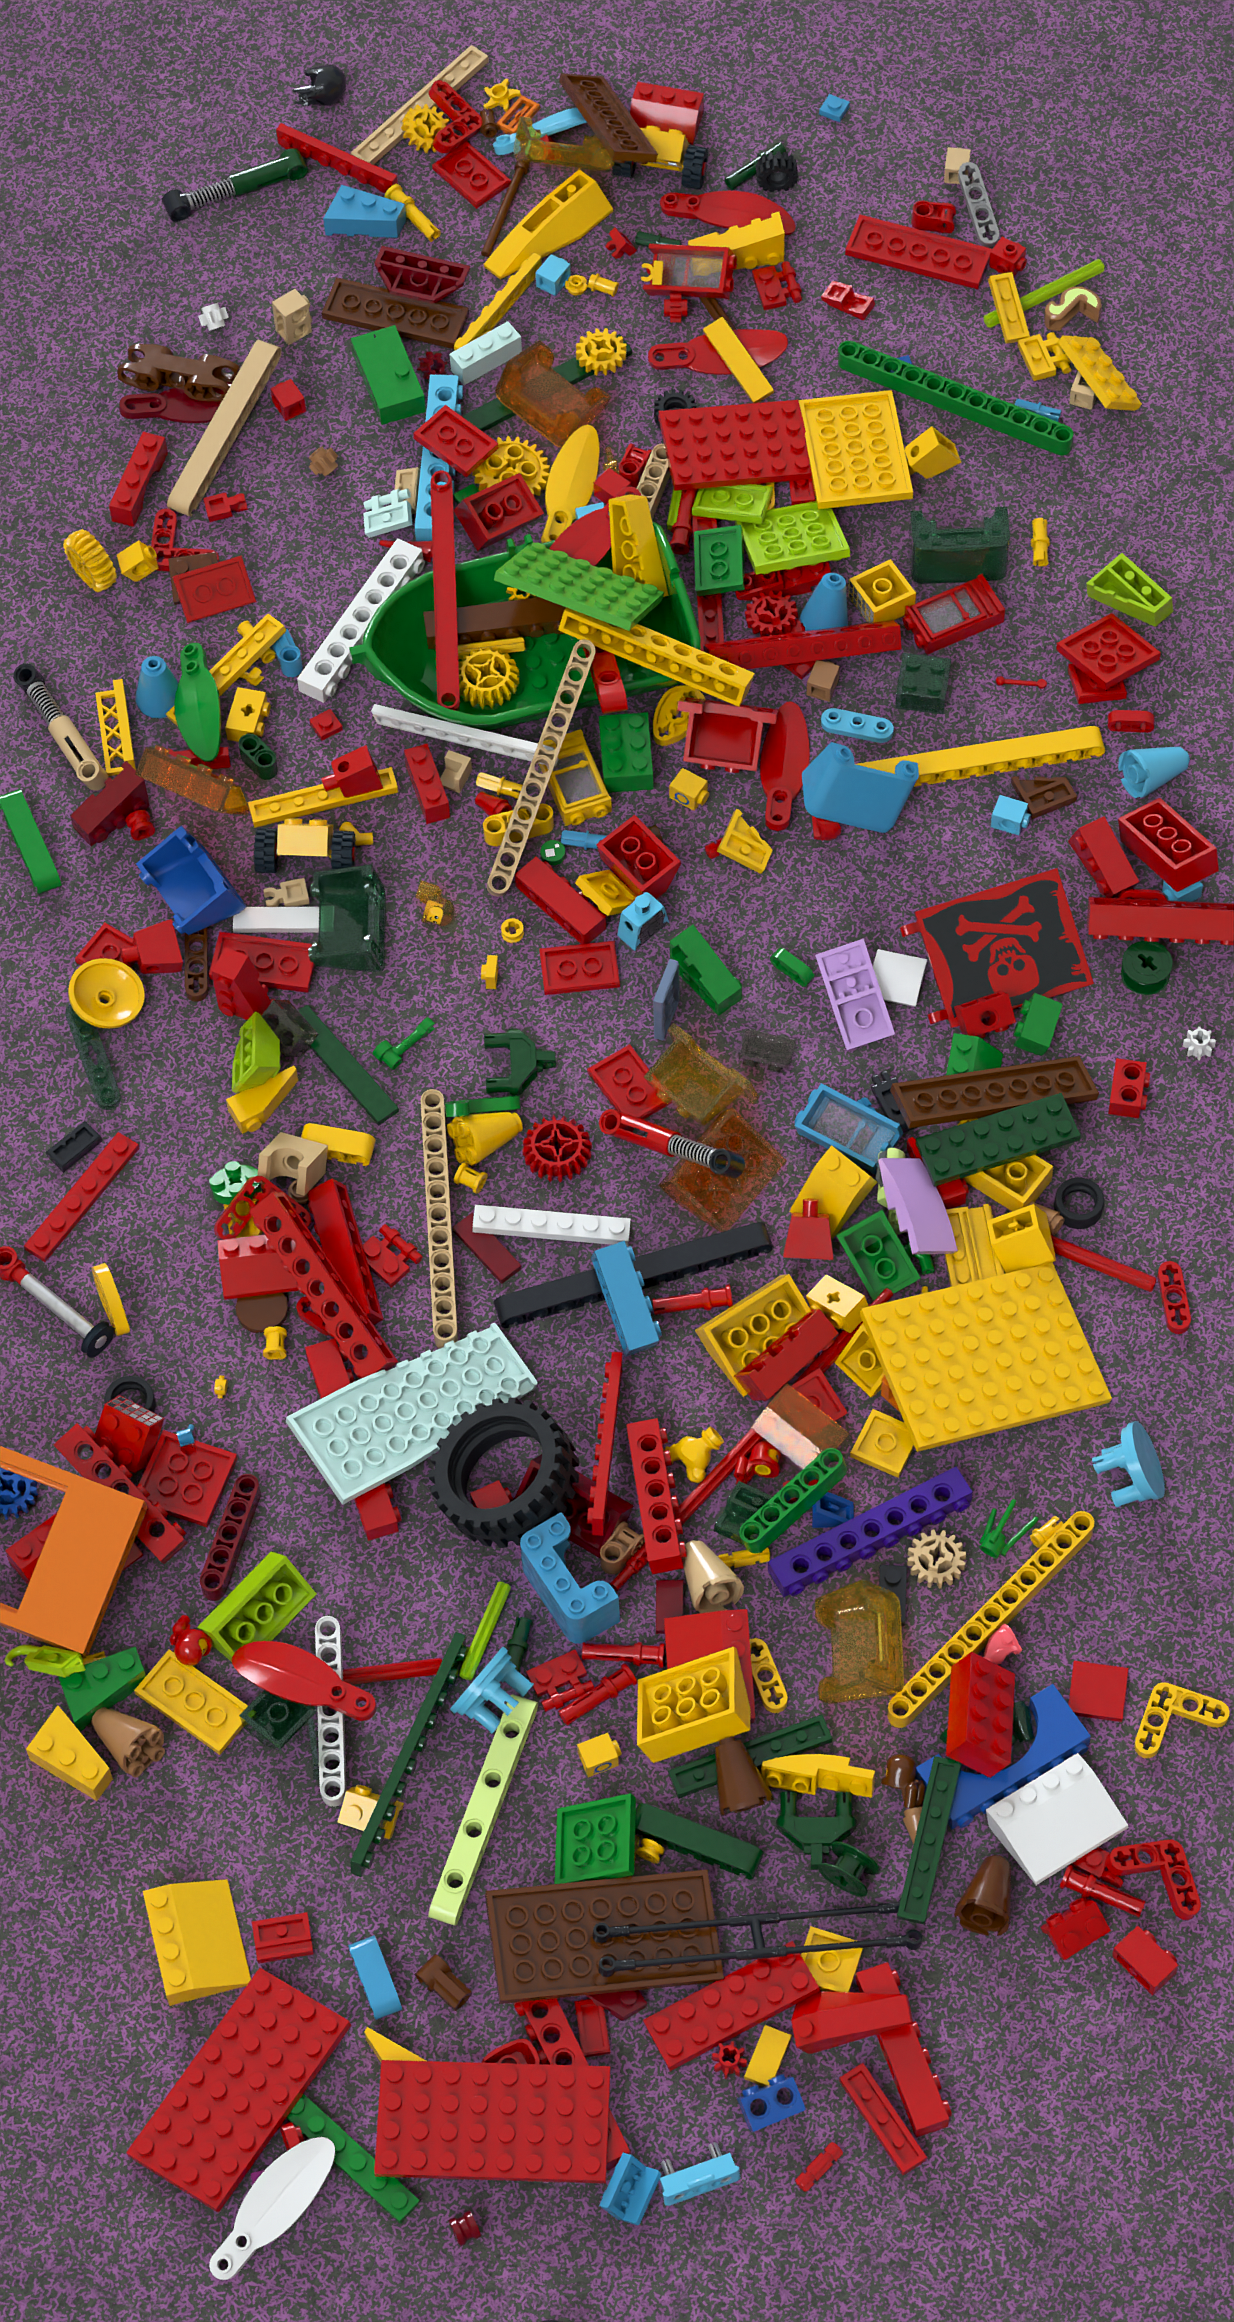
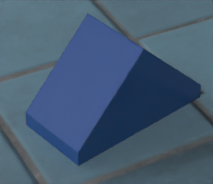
M827 1492L812 1506V1528H835L854 1518V1502Z

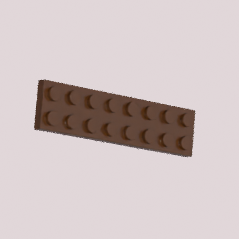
M561 73L560 84L612 160L619 163H625L626 161H635L639 164L656 163L658 153L603 76Z
M1080 1056L892 1083L890 1089L908 1128L986 1117L1062 1093L1066 1104L1097 1100L1099 1095Z

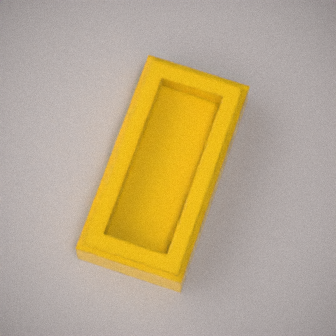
M765 2025L744 2079L763 2087L770 2085L768 2080L777 2075L790 2043L791 2035Z

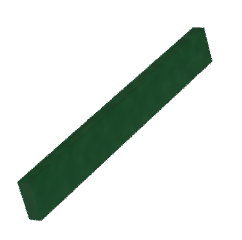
M623 338V343L626 344V357L632 355V348ZM576 357L470 411L462 417L484 432L594 374V370L587 373L586 366L580 367L579 360H576Z

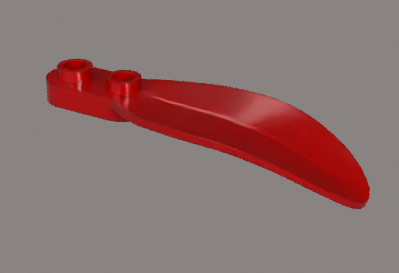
M716 191L701 195L671 192L665 194L660 199L661 210L668 216L699 219L707 224L729 229V227L738 225V228L751 225V220L760 218L761 221L772 218L771 214L779 212L784 235H790L796 229L794 220L786 210L773 201L754 193Z
M759 329L732 330L758 368L775 361L784 353L788 346V338L785 334L778 331ZM706 335L698 336L687 343L657 344L651 347L648 352V362L652 368L657 370L688 368L704 374H732ZM685 354L687 358L682 360L679 356ZM662 356L664 360L659 362L655 358Z
M624 487L613 498L629 494L641 496V493L634 487ZM609 502L603 508L592 511L572 523L559 535L549 549L565 552L568 554V557L576 560L584 559L590 562V565L596 566L611 548Z
M786 702L779 708L776 724H770L761 753L760 779L763 791L767 797L765 824L774 831H781L789 826L792 802L803 787L802 772L809 766L810 749L807 725L800 707L794 702Z
M256 1641L240 1647L232 1657V1664L241 1676L261 1689L283 1699L309 1706H329L333 1710L358 1721L369 1720L376 1713L377 1705L372 1694L342 1681L328 1664L315 1655L294 1645L276 1641ZM336 1690L342 1691L339 1696H334L333 1693ZM360 1701L366 1702V1705L363 1707L357 1706Z

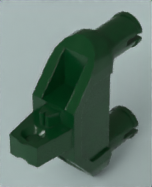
M509 1028L505 1033H484L485 1049L508 1048L511 1060V1074H509V1077H486L487 1094L510 1092L512 1096L521 1095L537 1077L538 1072H543V1069L556 1068L555 1051L537 1049L535 1043L517 1028Z
M787 1791L779 1794L780 1816L776 1820L777 1829L783 1836L804 1851V1855H811V1870H818L819 1864H822V1855H829V1851L832 1850L830 1847L832 1842L844 1841L857 1827V1821L853 1817V1794L846 1792L845 1803H843V1792L835 1794V1817L797 1816L798 1794L790 1791L789 1803L787 1802Z

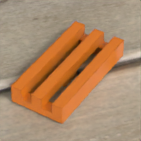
M521 95L497 122L498 130L501 129L503 133H509L510 135L516 133L519 128L525 127L540 110V104ZM525 103L526 105L524 106V108L521 111H518V113L515 115V118L508 124V126L505 125L507 121L516 113V111Z

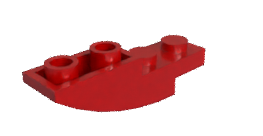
M829 561L820 562L816 565L799 566L790 570L772 571L769 574H755V571L744 574L745 590L735 591L738 600L752 601L753 597L761 598V592L765 596L769 595L770 590L773 591L774 595L782 591L783 597L811 593L812 586L818 585L825 574L832 573Z

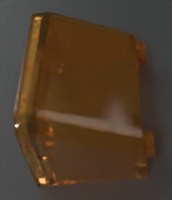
M539 340L507 362L495 392L501 403L555 446L562 448L568 438L583 425H589L605 409L611 396L597 387L591 388L584 395L551 368L554 362V354L547 345Z

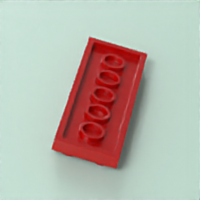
M859 215L846 246L845 255L978 289L990 261L992 249Z
M793 1941L785 1944L786 1947H796ZM800 1953L787 1954L786 1957L757 1959L725 1976L724 1979L717 1980L643 2020V2023L669 2071H672L719 2046V2043L722 2044L820 1992V1988Z

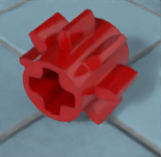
M670 293V299H664V317H670V323H681V317H687V299H681V293Z
M731 2041L730 2045L727 2046L719 2043V2054L712 2053V2060L718 2062L714 2066V2071H723L725 2079L728 2078L729 2074L733 2073L739 2077V2067L747 2066V2060L740 2058L745 2054V2049L740 2048L738 2050L734 2047V2041ZM724 2057L734 2058V2063L731 2064L730 2061L724 2062Z

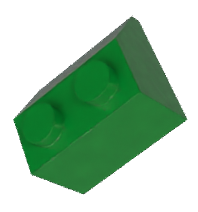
M954 1033L946 1075L1000 1068L1003 1053L980 1037Z

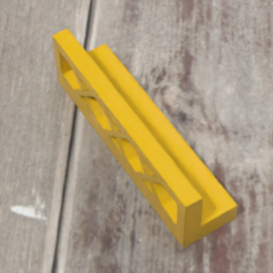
M123 679L113 680L114 690L96 693L105 767L108 776L118 775L123 770L122 767L111 768L110 763L116 756L123 759L124 762L127 761L136 770ZM115 697L116 703L111 709L102 705L101 699ZM110 716L115 717L119 722L114 729L105 725L106 720ZM113 736L121 740V744L116 750L108 745V741Z

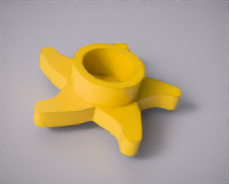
M505 79L501 84L494 85L491 89L485 87L484 90L490 97V100L484 104V108L492 109L499 105L507 112L509 110V100L514 97H520L521 92L516 89H508L510 84L508 79Z

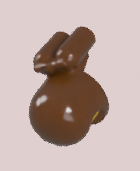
M895 1754L889 1757L886 1762V1777L881 1779V1784L902 1790L905 1808L922 1807L926 1786L923 1780H916V1762L912 1757L905 1754Z

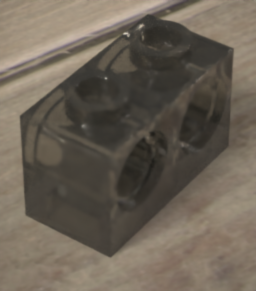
M273 1000L262 1015L263 1019L280 1040V1052L286 1057L303 1056L319 1035L289 1000Z

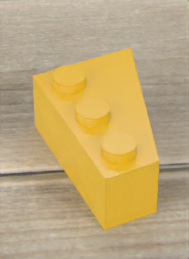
M57 1706L26 1748L29 1759L98 1801L113 1780L110 1768L62 1709Z

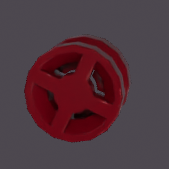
M470 2210L464 2212L463 2216L458 2219L453 2217L448 2220L460 2247L465 2245L467 2240L471 2238L478 2239L481 2237L477 2223Z

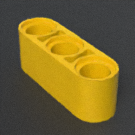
M540 804L527 839L548 834L553 830V810L548 804ZM520 809L517 812L518 817L522 820L531 818V814L527 809ZM514 810L492 815L484 820V840L488 845H501ZM512 832L509 834V839L511 842H517L522 840V836L518 832Z
M312 1123L304 1125L301 1138L328 1145L327 1159L332 1160V1158L338 1159L337 1161L351 1164L363 1163L362 1166L370 1164L376 1139L367 1133Z

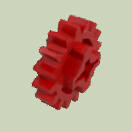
M770 590L769 595L766 596L761 592V598L753 597V604H747V611H745L747 627L752 628L754 635L760 632L761 637H765L766 634L770 636L774 634L780 635L783 634V631L790 633L791 626H796L798 610L796 602L791 601L790 595L783 597L782 591L774 595L773 591Z

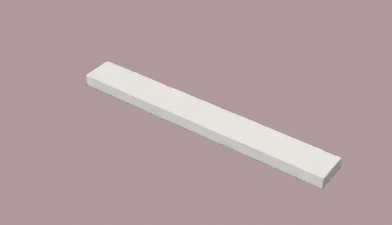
M374 704L371 710L377 724L531 762L538 743ZM543 745L546 750H554V747ZM557 756V759H556V762H555L554 767H556L557 762H558V760H559V759H558V756Z

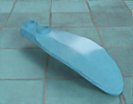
M577 108L567 109L548 116L531 126L519 128L514 134H504L497 137L493 147L497 155H505L534 144L538 141V138H542L546 134L549 136L587 122Z

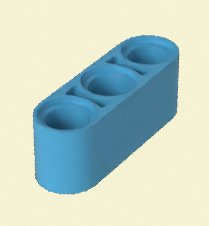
M375 1935L348 1945L360 1981L363 1983L368 2002L373 2010L375 2020L401 2011L400 2000Z

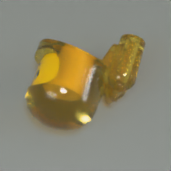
M422 880L415 898L426 904L421 922H432L439 926L448 925L455 914L453 903L441 897L442 890L439 886Z

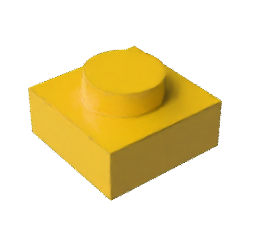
M487 955L486 965L482 964L481 980H485L486 989H496L499 967L498 956Z

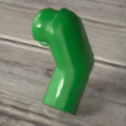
M910 1241L903 1246L909 1258L914 1256L919 1260L923 1275L935 1271L931 1254H912Z

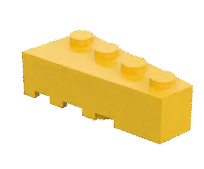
M776 212L771 214L772 218L763 221L760 218L751 220L752 224L738 228V225L729 227L725 233L720 235L718 232H714L689 240L688 245L729 247L737 256L736 269H753L756 266H773L784 262L785 233L780 213ZM691 258L690 265L693 276H708L711 273L721 272L723 260Z

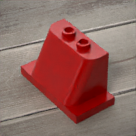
M682 696L678 701L677 711L689 712L683 761L701 764L700 768L714 770L715 766L725 767V771L739 773L740 769L757 771L764 723L776 724L779 709L742 704L738 707L728 702Z

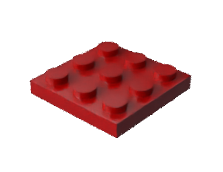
M1112 613L1059 641L1056 650L1104 690L1160 660L1161 654L1160 651Z
M163 1430L139 1483L151 1494L147 1499L153 1505L158 1502L167 1511L168 1515L208 1528L238 1460L237 1454L194 1440L195 1443L180 1447L177 1434Z

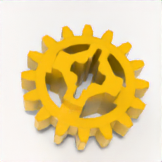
M418 104L414 110L410 108L402 120L403 125L401 127V130L406 131L403 138L410 139L408 145L415 144L417 151L420 148H424L425 153H428L431 148L435 153L437 150L433 147L432 138H435L436 134L446 127L449 119L442 118L444 112L437 113L435 106L429 109L427 104L422 109Z
M595 328L594 334L587 331V337L581 336L580 343H576V360H579L580 367L586 366L587 373L591 370H594L595 375H598L599 371L607 375L608 370L615 373L616 366L622 368L623 361L626 360V344L623 343L622 336L617 338L616 331L609 334L607 328L603 332Z

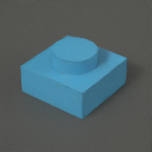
M829 94L819 109V115L840 122L850 107V102Z

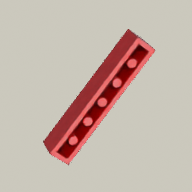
M332 1178L309 1190L307 1193L310 1201L308 1202V1207L316 1223L314 1229L320 1238L322 1250L372 1324L375 1325L384 1319L348 1191L344 1184ZM350 1324L348 1328L353 1331V1327Z
M888 1962L856 1973L855 1981L860 1993L900 1994L898 1986H901L898 1973L895 1969H890ZM916 2021L906 2026L876 2034L915 2137L917 2138L948 2127L949 2117L952 2116L951 2109L947 2100L942 2101L938 2092L942 2090L937 2074H931L928 2064H931L930 2055L926 2047L921 2048L918 2038H921V2033Z

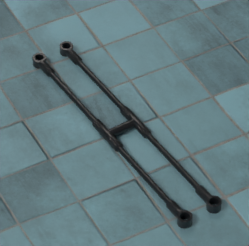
M901 1898L898 1902L878 1903L877 1906L779 1914V1912L729 1916L727 1919L629 1927V1925L608 1926L605 1923H597L593 1927L592 1935L596 1942L605 1943L609 1938L630 1936V1934L728 1925L730 1927L750 1926L754 1948L735 1950V1952L636 1961L635 1959L614 1960L610 1956H605L600 1959L598 1966L599 1973L604 1977H610L617 1971L636 1970L638 1967L736 1959V1961L786 1957L787 1954L886 1946V1948L906 1946L910 1950H917L922 1943V1934L917 1930H909L906 1935L886 1936L885 1939L786 1947L785 1945L765 1947L761 1925L780 1923V1921L866 1913H898ZM602 1931L605 1934L602 1935L598 1934L597 1932ZM609 1965L611 1966V1968H605L603 1966Z

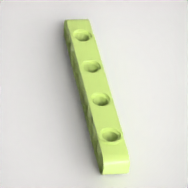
M513 1694L510 1695L519 1703L515 1708L509 1703L506 1704L512 1711L508 1716L503 1712L429 1910L430 1918L454 1926L457 1925L536 1716L538 1702ZM509 1731H516L519 1733L518 1736H516L515 1738H508L505 1736L506 1733ZM491 1780H497L500 1782V1784L494 1788L486 1785ZM471 1830L481 1831V1835L475 1838L468 1836V1833ZM453 1880H460L462 1885L459 1888H451L449 1883Z

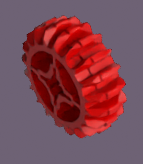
M553 1115L552 1121H547L543 1117L542 1125L534 1122L533 1130L528 1129L526 1133L527 1138L523 1140L524 1147L522 1153L525 1157V1164L530 1166L532 1174L538 1172L540 1179L548 1175L549 1182L556 1176L561 1183L563 1176L566 1175L571 1180L573 1178L572 1172L580 1175L581 1168L587 1167L588 1160L591 1158L592 1142H590L589 1133L584 1132L582 1124L576 1126L574 1118L567 1122L565 1116L561 1120H557ZM555 1142H558V1147L560 1148L559 1155L556 1153Z

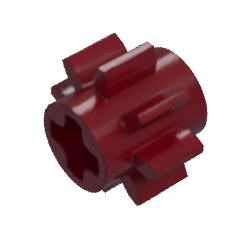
M427 351L425 358H418L420 367L417 370L424 373L423 379H429L430 374H446L444 369L447 362L441 359V353L433 355L432 352Z

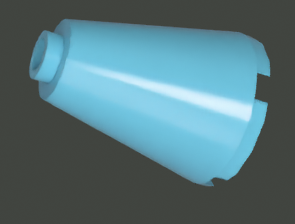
M1181 747L1131 749L1123 752L1119 757L1118 769L1119 771L1123 770L1124 778L1121 781L1127 792L1134 798H1142L1184 772L1188 768L1190 758L1188 753Z

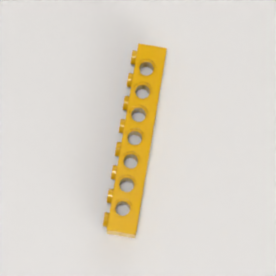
M567 607L563 612L558 631L577 639L589 640L596 647L738 707L747 696L755 674L642 625L636 624L628 631Z

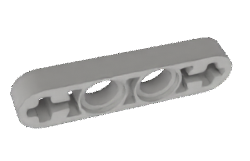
M966 162L960 166L958 171V180L979 244L987 248L993 247L999 240L996 220L978 166L972 162ZM966 170H969L970 173H973V174H972V182H973V183L970 184V185H969V182H970V181H969V178H968L967 175H965V171H966ZM978 190L981 192L982 197L974 200L970 198L969 192ZM978 211H985L988 214V218L981 221L976 218L975 214ZM986 226H988L989 235H993L992 240H988L985 237Z

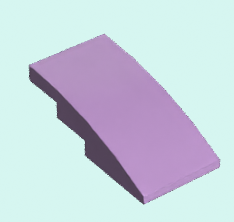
M864 939L816 954L815 956L846 1050L895 1035Z
M878 1159L888 1210H896L900 1232H908L912 1254H952L958 1251L942 1198L936 1186H933L921 1159Z

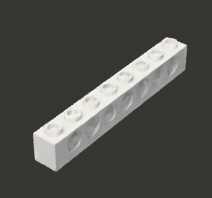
M397 538L297 678L299 692L323 703L329 696L332 697L335 694L337 684L341 678L345 679L350 671L352 661L349 647L363 644V636L377 608L392 593L411 582L416 573H421L425 564L422 549Z

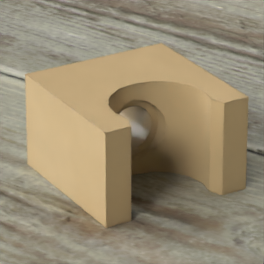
M280 1132L259 1154L258 1176H263L269 1181L279 1176L293 1177L297 1179L296 1194L305 1196L326 1173L328 1145Z

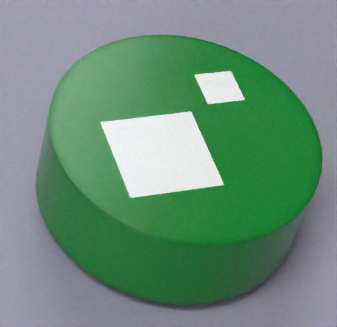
M547 841L540 849L542 861H546L551 866L558 865L565 859V847L559 841Z

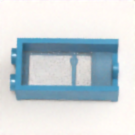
M822 1083L817 1090L814 1089L808 1098V1105L804 1111L801 1110L797 1114L794 1125L799 1135L827 1149L832 1145L853 1163L874 1175L877 1174L878 1153L886 1151L888 1148H895L903 1135L900 1124Z

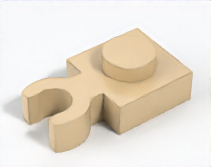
M304 878L281 882V889L269 887L263 890L265 898L274 897L271 900H266L267 907H277L280 903H284L285 907L310 904Z

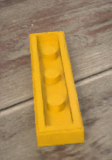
M723 317L703 329L704 334L752 403H759L774 393L772 386Z

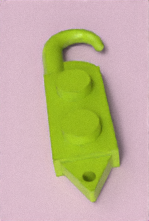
M30 1644L17 1646L8 1652L4 1660L6 1665L13 1666L12 1659L20 1655H27L24 1662L29 1670L60 1677H66L72 1673L86 1670L80 1653L45 1645L42 1647Z

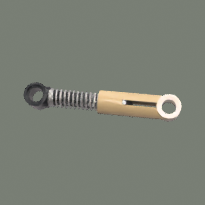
M29 663L19 665L13 673L14 681L31 698L49 725L48 730L74 768L77 777L91 790L98 791L106 786L104 782L108 779L107 772L102 768L70 718L63 714L45 687L44 677ZM77 750L84 759L83 761H81L78 754L76 753Z

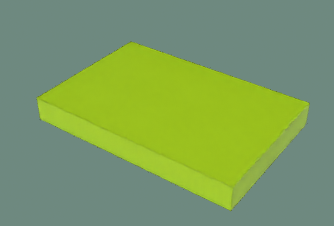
M749 484L701 488L692 507V516L762 524L773 494V487Z

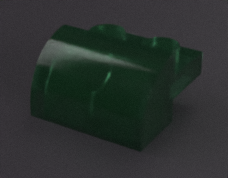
M739 1481L727 1499L726 1507L716 1521L713 1531L744 1545L739 1534L740 1527L773 1496ZM772 1516L768 1522L776 1521L779 1516ZM759 1534L751 1535L748 1540H755Z

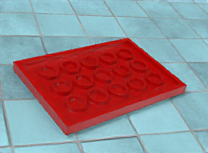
M798 400L659 411L658 419L674 491L808 480L812 478L805 438L806 430Z

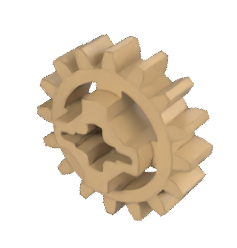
M931 1530V1536L927 1537L923 1532L921 1533V1541L913 1540L912 1546L914 1548L908 1549V1556L910 1557L907 1558V1566H913L910 1574L912 1576L918 1574V1583L927 1580L929 1588L933 1583H937L938 1588H942V1584L945 1581L948 1585H952V1577L960 1579V1570H965L966 1563L964 1560H966V1552L961 1551L963 1548L962 1542L955 1544V1535L947 1538L946 1531L943 1530L940 1535H936L935 1530ZM940 1551L939 1559L936 1561L935 1566H933L935 1556ZM921 1564L925 1565L926 1568L928 1569V1571L925 1570V1569L921 1566Z

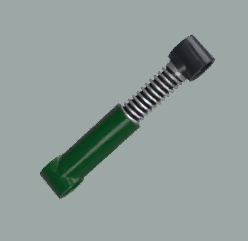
M292 148L284 151L277 159L228 175L227 181L224 179L223 182H216L212 186L201 187L200 190H193V193L191 191L189 193H182V191L177 189L171 190L162 197V203L171 221L178 222L187 219L191 214V210L195 209V206L198 208V205L202 207L203 203L206 206V202L210 204V201L213 203L218 198L219 200H221V197L225 199V196L229 197V194L239 197L287 179L295 181L304 178L308 173V167L299 150Z

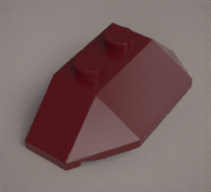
M385 246L381 247L374 262L390 294L432 304L462 287L470 271V266Z

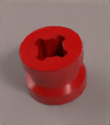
M146 810L134 811L126 817V824L131 829L130 834L134 840L139 841L151 837L155 832L154 825L149 822V812Z

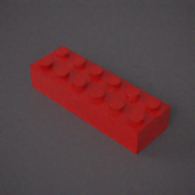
M1088 897L1087 930L1088 934L1093 935L1094 939H1108V935L1118 936L1119 940L1127 941L1134 940V937H1144V941L1158 942L1159 938H1169V942L1184 943L1185 939H1195V943L1210 944V940H1218L1222 945H1234V903Z

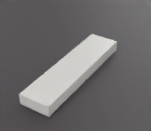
M246 907L242 912L233 916V933L334 932V907Z

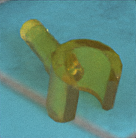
M606 447L605 452L608 462L603 463V470L605 472L610 468L618 473L617 461L612 456L611 448Z

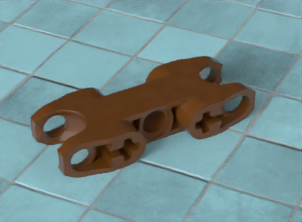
M134 344L128 348V360L132 363L119 365L117 374L120 381L138 389L155 391L162 385L183 389L188 397L195 400L222 402L230 388L226 382L234 381L240 366L219 356L204 354L198 360L174 356L173 352L165 346ZM134 351L141 352L144 358L137 357ZM229 368L234 372V374L231 375L222 372V369ZM124 371L133 372L136 376L130 378L124 374ZM213 387L222 389L224 394L216 393Z

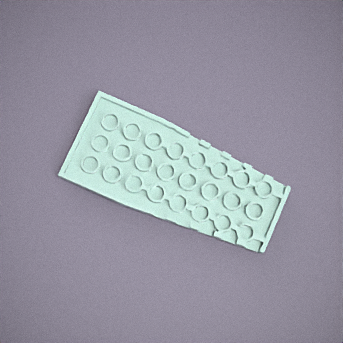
M492 1323L490 1328L478 1333L473 1331L462 1340L457 1342L452 1340L445 1343L443 1348L433 1352L430 1350L423 1352L419 1358L412 1361L404 1360L397 1363L393 1369L388 1371L383 1369L359 1379L287 1416L286 1423L343 1505L408 1471L432 1454L440 1450L437 1446L439 1439H445L450 1432L447 1428L451 1423L456 1426L463 1420L460 1415L467 1411L470 1415L476 1411L475 1406L480 1403H484L485 1406L492 1405V1399L500 1398L504 1403H508L510 1397L518 1398L519 1400L536 1389L537 1380L497 1324Z

